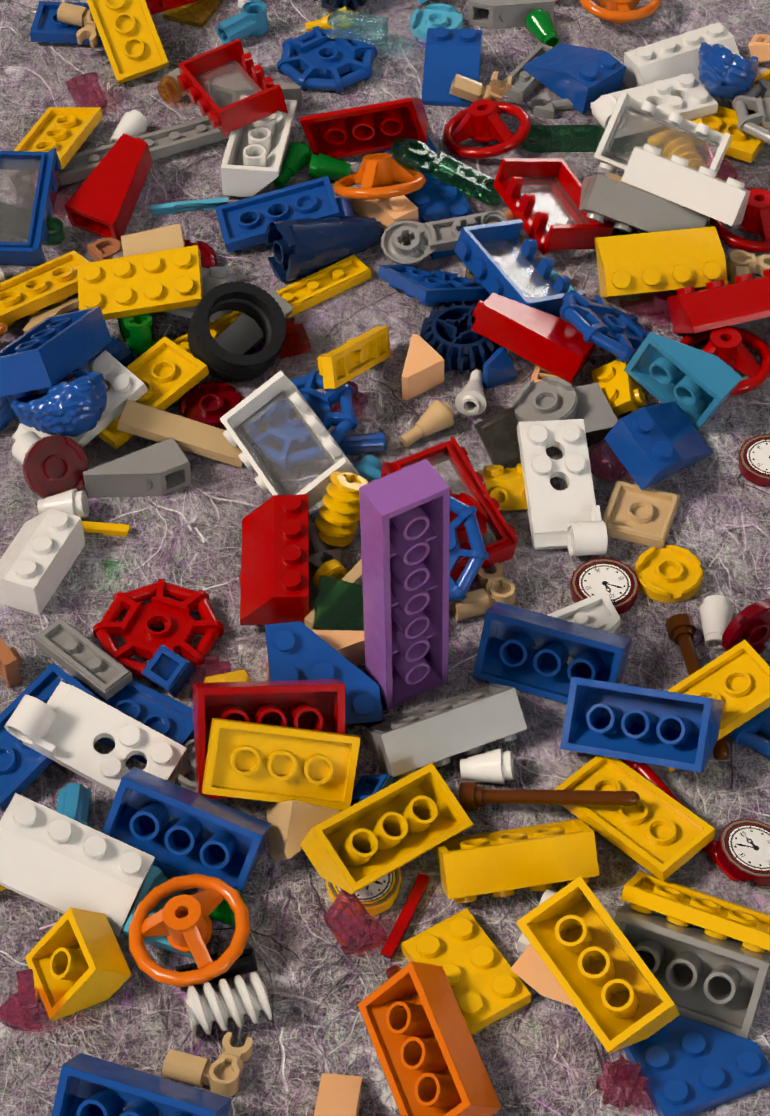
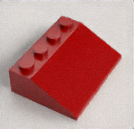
M338 679L193 683V727L198 794L210 799L234 798L202 793L212 718L345 734V684Z

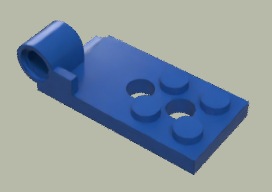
M328 176L215 207L227 253L265 243L266 229L270 222L303 218L315 220L339 217L340 219L356 217L352 204L348 199L335 198ZM283 212L280 215L274 216V214ZM255 220L252 223L245 224L248 221Z

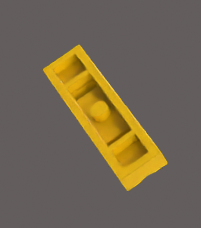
M376 326L356 338L347 340L345 344L318 356L319 375L323 376L324 389H336L391 357L388 326Z

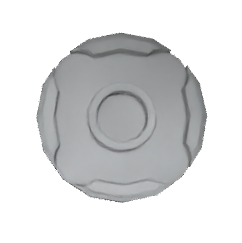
M543 377V381L536 383L532 380L518 390L514 398L515 416L519 422L574 419L579 409L578 396L574 387L562 378Z

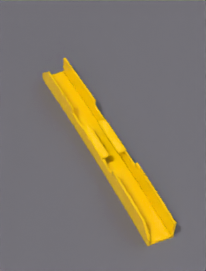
M82 521L83 532L103 533V535L125 537L129 534L128 531H131L130 525Z

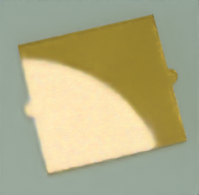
M200 0L167 10L162 16L163 19L178 22L180 25L186 24L203 28L223 2L222 0Z

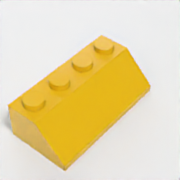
M715 226L595 238L600 296L604 299L677 292L676 289L695 286L696 290L706 289L705 283L724 279L725 284H728L725 253Z
M430 763L315 825L307 833L300 846L320 877L352 895L471 828L473 823L433 763Z
M579 818L454 837L434 848L443 892L448 899H454L455 903L473 902L477 900V895L492 893V897L511 896L515 894L514 889L529 887L530 891H545L552 888V883L566 881L568 885L579 876L587 884L590 882V877L600 876L594 830Z
M581 876L515 922L609 1054L648 1039L680 1015L675 1003Z

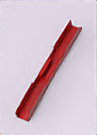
M418 874L406 903L380 953L381 956L390 957V962H392L415 911L422 900L430 882V876Z

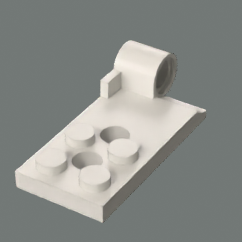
M692 73L601 95L596 101L591 102L590 106L593 116L604 129L607 127L622 91L628 93L632 98L642 102H650L656 105L657 108L667 112H675L687 120L715 114L718 109L717 101ZM627 111L615 138L664 127V125Z
M106 350L84 368L90 372H101L105 383L110 387L108 392H106L107 402L105 411L102 413V417L97 422L96 427L77 437L66 436L73 439L82 448L122 414L127 400L136 402L148 391L145 384ZM20 423L17 431L12 436L15 440L12 446V455L23 465L25 454L33 443L43 437L55 435L37 431L34 427L31 428Z
M584 419L518 422L517 435L533 550L568 548L570 556L606 554L608 545L607 529L605 522L601 518L600 505H596ZM556 447L562 452L563 457L558 460L551 459L546 454V449ZM554 477L562 478L566 482L567 488L556 490L551 486L550 479Z
M62 681L47 703L33 696L24 695L4 726L11 735L22 741L24 745L116 795L121 778L130 771L126 767V762L131 756H143L147 760V765L143 771L169 781L187 754V748L79 688ZM105 737L112 739L115 742V748L110 753L100 754L94 749L97 740Z

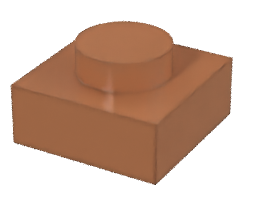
M0 637V675L10 688L22 682L19 667L23 666V662L16 648L12 647L9 649Z

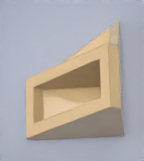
M296 800L265 805L267 822L272 824L268 838L270 855L273 860L290 859L302 850L300 844L312 827L338 814L342 810Z

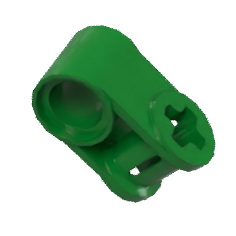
M150 313L117 318L121 335L125 338L129 349L134 354H143L157 343L152 333L153 319Z

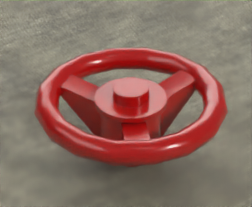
M489 99L478 100L472 103L469 108L461 110L448 121L443 130V143L451 153L463 158L485 159L497 157L512 151L525 141L531 130V120L529 115L517 105L508 102H494ZM502 113L514 116L519 120L520 127L514 135H512L499 117ZM468 138H472L476 142H490L493 140L501 142L494 146L482 148L466 147L459 144Z
M745 188L751 192L744 218L740 224L743 230L749 233L760 234L763 241L747 240L736 236L727 230L722 222L710 217L709 222L711 226L716 227L719 238L727 245L746 252H770L769 189Z
M725 326L698 333H688L680 341V343L692 347L698 342L710 339L702 351L718 356L727 365L731 366L734 371H741L750 377L739 382L730 395L745 394L760 387L770 376V350L768 345L756 334L742 328ZM743 343L750 345L759 354L761 359L760 366Z

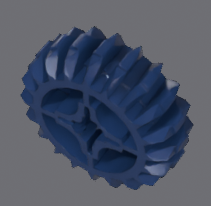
M451 302L450 307L440 305L438 311H431L430 316L424 318L420 336L444 358V366L447 372L455 369L461 374L463 370L472 372L477 367L483 370V364L498 348L502 347L471 330L476 319L472 317V313L477 303H474L472 306L466 305L465 302L462 305H455Z

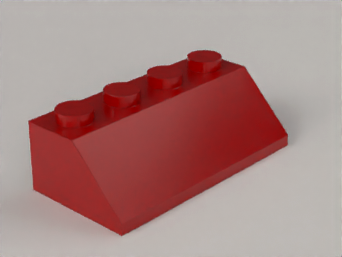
M412 97L300 117L301 125L315 155H319L320 152L338 159L427 143L428 118L421 98Z
M770 269L763 270L764 276L753 278V273L735 276V282L725 284L724 279L705 283L706 289L696 291L695 286L676 289L677 295L667 297L674 334L698 333L770 317Z
M308 494L274 495L242 519L240 625H268L298 621L305 624L304 618L310 613Z

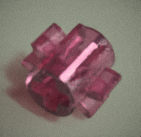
M620 1056L619 1060L614 1061L612 1064L603 1062V1075L597 1076L596 1089L605 1091L603 1095L604 1105L610 1103L613 1106L619 1107L620 1111H624L625 1107L632 1103L638 1106L641 1105V1092L647 1090L648 1078L638 1077L641 1067L639 1062L633 1064L625 1060L623 1056Z

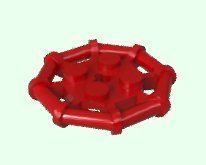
M158 579L156 583L125 593L119 591L114 594L113 602L99 623L94 625L93 636L99 640L103 651L123 665L133 675L148 679L141 674L147 664L129 659L131 656L137 655L151 660L162 644L176 654L183 655L184 659L189 661L195 670L199 671L205 666V659L217 639L224 634V625L218 621L208 601L209 595L205 591H194L168 583L165 579ZM151 599V603L142 605V601ZM193 610L199 611L202 620H194L189 613ZM127 611L122 622H117L122 612ZM164 625V630L159 632L152 631L151 629ZM194 635H203L196 649L189 645ZM113 636H123L126 644L117 649Z

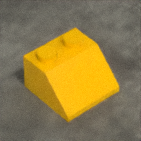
M71 907L25 956L50 1020H58L109 1000L132 975L106 914Z

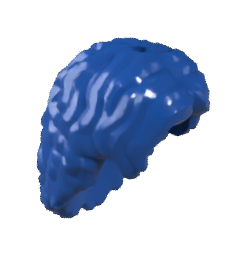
M701 43L698 51L699 80L705 85V89L710 91V95L731 100L748 91L757 77L758 57L752 56L750 60H747L742 56L733 54L731 50L723 45Z
M82 368L79 371L73 372V376L76 378L74 381L69 383L61 382L58 385H54L45 396L26 395L13 399L10 406L19 418V422L31 428L34 427L37 431L55 436L77 437L95 428L97 422L102 417V413L105 411L107 402L106 391L108 388L101 372H90Z

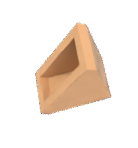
M412 334L402 373V400H410L444 383V358L418 334Z

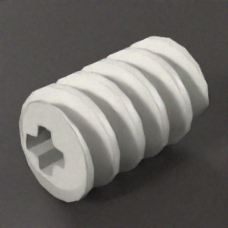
M256 971L251 972L249 985L245 983L242 976L236 975L233 988L229 986L224 978L220 979L218 992L214 991L209 982L204 983L202 995L198 994L193 985L188 987L185 1001L193 1038L196 1036L197 1025H201L207 1035L211 1034L214 1021L218 1023L222 1031H227L228 1018H232L238 1028L243 1026L245 1014H248L252 1022L257 1024L259 1013L262 1010L268 1019L272 1020L267 990L264 981L261 980Z

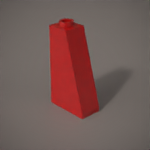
M123 133L64 205L71 225L103 238L110 237L121 241V236H124L153 163L147 142L141 138H134Z
M492 293L485 301L480 300L472 313V317L476 319L471 330L569 383H572L589 361L596 347V344L592 342L588 344L583 341V335L570 322H565L560 317L496 293Z

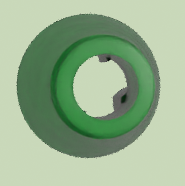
M543 9L531 11L525 20L526 29L541 43L555 47L560 39L550 14Z
M320 152L319 155L311 154L308 177L317 179L328 176L330 181H338L349 175L351 164Z

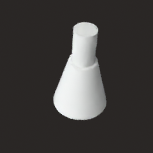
M473 370L471 372L469 382L455 399L456 408L466 416H478L485 411L487 406L482 386L483 372L480 370Z

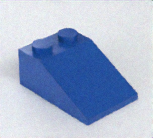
M428 28L421 100L423 105L469 107L473 103L449 94L456 73L480 82L482 30L471 28Z
M561 43L524 64L523 69L560 98L569 99L573 107L581 114H584L591 110V102L596 101L601 95L621 90L626 65L607 51Z
M676 401L645 406L620 418L604 438L642 491L713 453Z

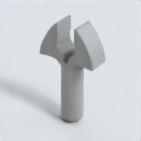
M548 92L541 93L531 100V109H534L533 116L543 119H554L555 111L575 109L569 99L553 100L550 99Z
M315 525L310 526V541L315 551L314 555H310V570L313 573H316L319 567L323 565V561L336 559L343 564L342 547L334 550L328 549L327 544L319 538L318 533L320 530Z

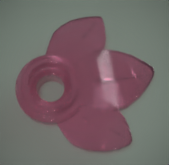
M668 292L638 295L639 300H619V305L624 310L634 312L636 315L670 318L667 297L675 296V294Z

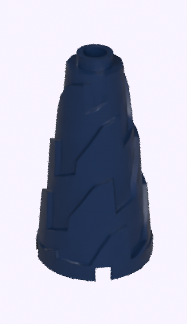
M331 217L315 220L303 218L270 222L266 229L265 242L266 250L273 248L274 256L268 257L274 274L281 282L292 281L295 278L318 272L319 268L335 264L343 260V258L378 245L384 233L382 223L374 217L343 219Z

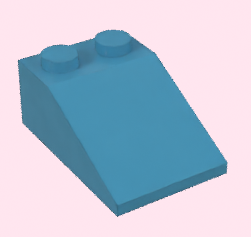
M652 332L646 336L624 369L626 373L661 403L676 401L697 431L717 412L743 378L718 356Z

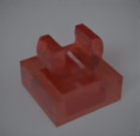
M294 317L287 318L285 320L286 336L279 353L280 358L311 352L310 341L303 324H295Z

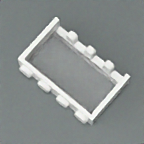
M622 91L594 158L600 161L599 167L612 173H615L616 169L625 172L634 147H644V144L647 143L662 149L660 153L662 156L671 159L674 154L689 160L688 166L699 170L701 165L718 173L733 138L728 133H719L710 129L705 124L694 123L684 119L675 112H667L657 108L650 102H642L632 98L628 93Z
M281 370L220 418L227 429L223 432V435L234 448L239 446L242 451L238 455L250 471L253 468L255 469L258 476L254 479L266 494L269 491L273 496L308 494L310 509L321 501L324 495L328 494L326 487L329 483H332L330 480L332 472L344 471L360 476L303 395Z

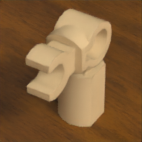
M62 2L57 9L58 21L83 27L76 33L77 43L81 45L85 39H89L90 46L94 48L98 44V37L100 35L90 9Z
M494 71L491 75L490 83L484 87L481 82L456 73L449 94L473 103L482 99L502 102L505 92L511 88L512 76L509 75L507 80L501 81L497 78L499 71Z
M740 249L731 251L726 267L731 283L735 282V276L753 273V275L759 274L764 276L763 270L770 269V254L757 257L753 253Z
M498 562L494 563L493 574L485 573L483 568L480 567L477 573L478 583L485 587V589L467 592L465 594L467 598L462 602L460 600L450 602L452 614L457 622L486 614V611L496 602L515 606V585L503 576L501 564Z
M228 1031L222 1039L223 1053L213 1063H210V1060L207 1058L169 1048L163 1062L162 1076L199 1087L207 1085L212 1093L230 1098L239 1090L240 1075L244 1068L243 1062L247 1061L253 1053L252 1038L247 1037L242 1047L235 1048L232 1046L233 1032Z

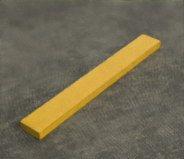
M354 254L275 292L293 307L292 313L286 318L288 319L371 279L372 273L371 269ZM233 311L208 323L212 337L214 339L218 337L243 312ZM188 333L172 340L192 354L188 345Z

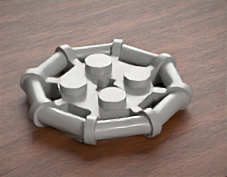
M760 79L744 94L736 96L733 99L732 107L736 110L738 119L737 129L743 134L748 133L768 143L770 147V81ZM747 110H754L755 114L748 115Z

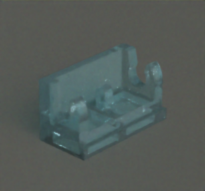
M336 9L327 18V25H332V30L328 33L327 37L330 39L339 37L373 43L376 47L386 46L388 43L389 18Z

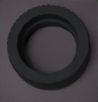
M239 281L220 284L207 292L198 303L191 317L188 328L190 352L208 366L209 375L219 380L230 383H242L258 378L273 365L283 347L286 336V319L282 308L271 294H268L266 290L254 284ZM224 310L245 313L254 319L262 329L265 338L264 348L257 354L239 355L230 353L218 345L212 337L208 326L210 316L217 311Z

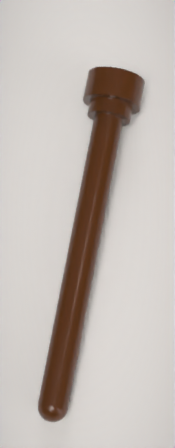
M681 613L670 617L666 621L665 627L669 639L679 645L690 676L701 668L692 641L696 628L692 617L689 614ZM725 737L718 740L713 748L715 756L720 760H724L729 756Z
M461 781L459 788V803L464 811H477L478 807H484L485 804L636 806L640 801L638 793L634 791L485 789V785H478L477 781Z

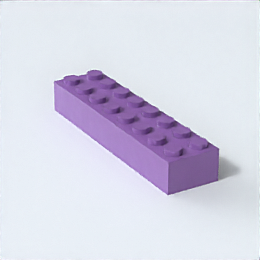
M427 459L405 466L401 470L372 480L368 484L359 487L366 675L379 685L381 703L386 710L448 683L450 487Z

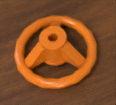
M579 0L583 8L590 14L614 24L641 20L652 15L662 4V0H651L647 5L634 10L641 0H595L598 5L591 0Z
M374 153L363 156V163L357 173L339 179L334 183L333 188L335 194L343 198L375 200L402 196L420 190L425 186L426 178L421 172L404 168L392 158L390 153ZM361 184L360 188L351 187L354 185Z
M201 874L173 877L154 887L137 905L128 928L129 951L139 969L157 982L178 987L204 984L226 973L242 955L251 931L249 909L239 891L220 878ZM191 889L205 890L193 895H177L171 898L163 909L149 916L162 900L178 891ZM223 900H226L234 914L235 933L230 946L218 960L213 962L206 948V944L210 941L213 934V924L209 915ZM167 936L169 944L175 950L192 954L198 970L178 972L165 969L150 957L144 945V937Z

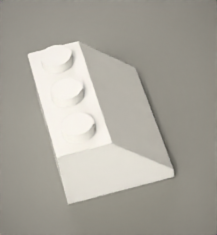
M50 508L24 523L0 559V604L40 616L85 546L80 516Z

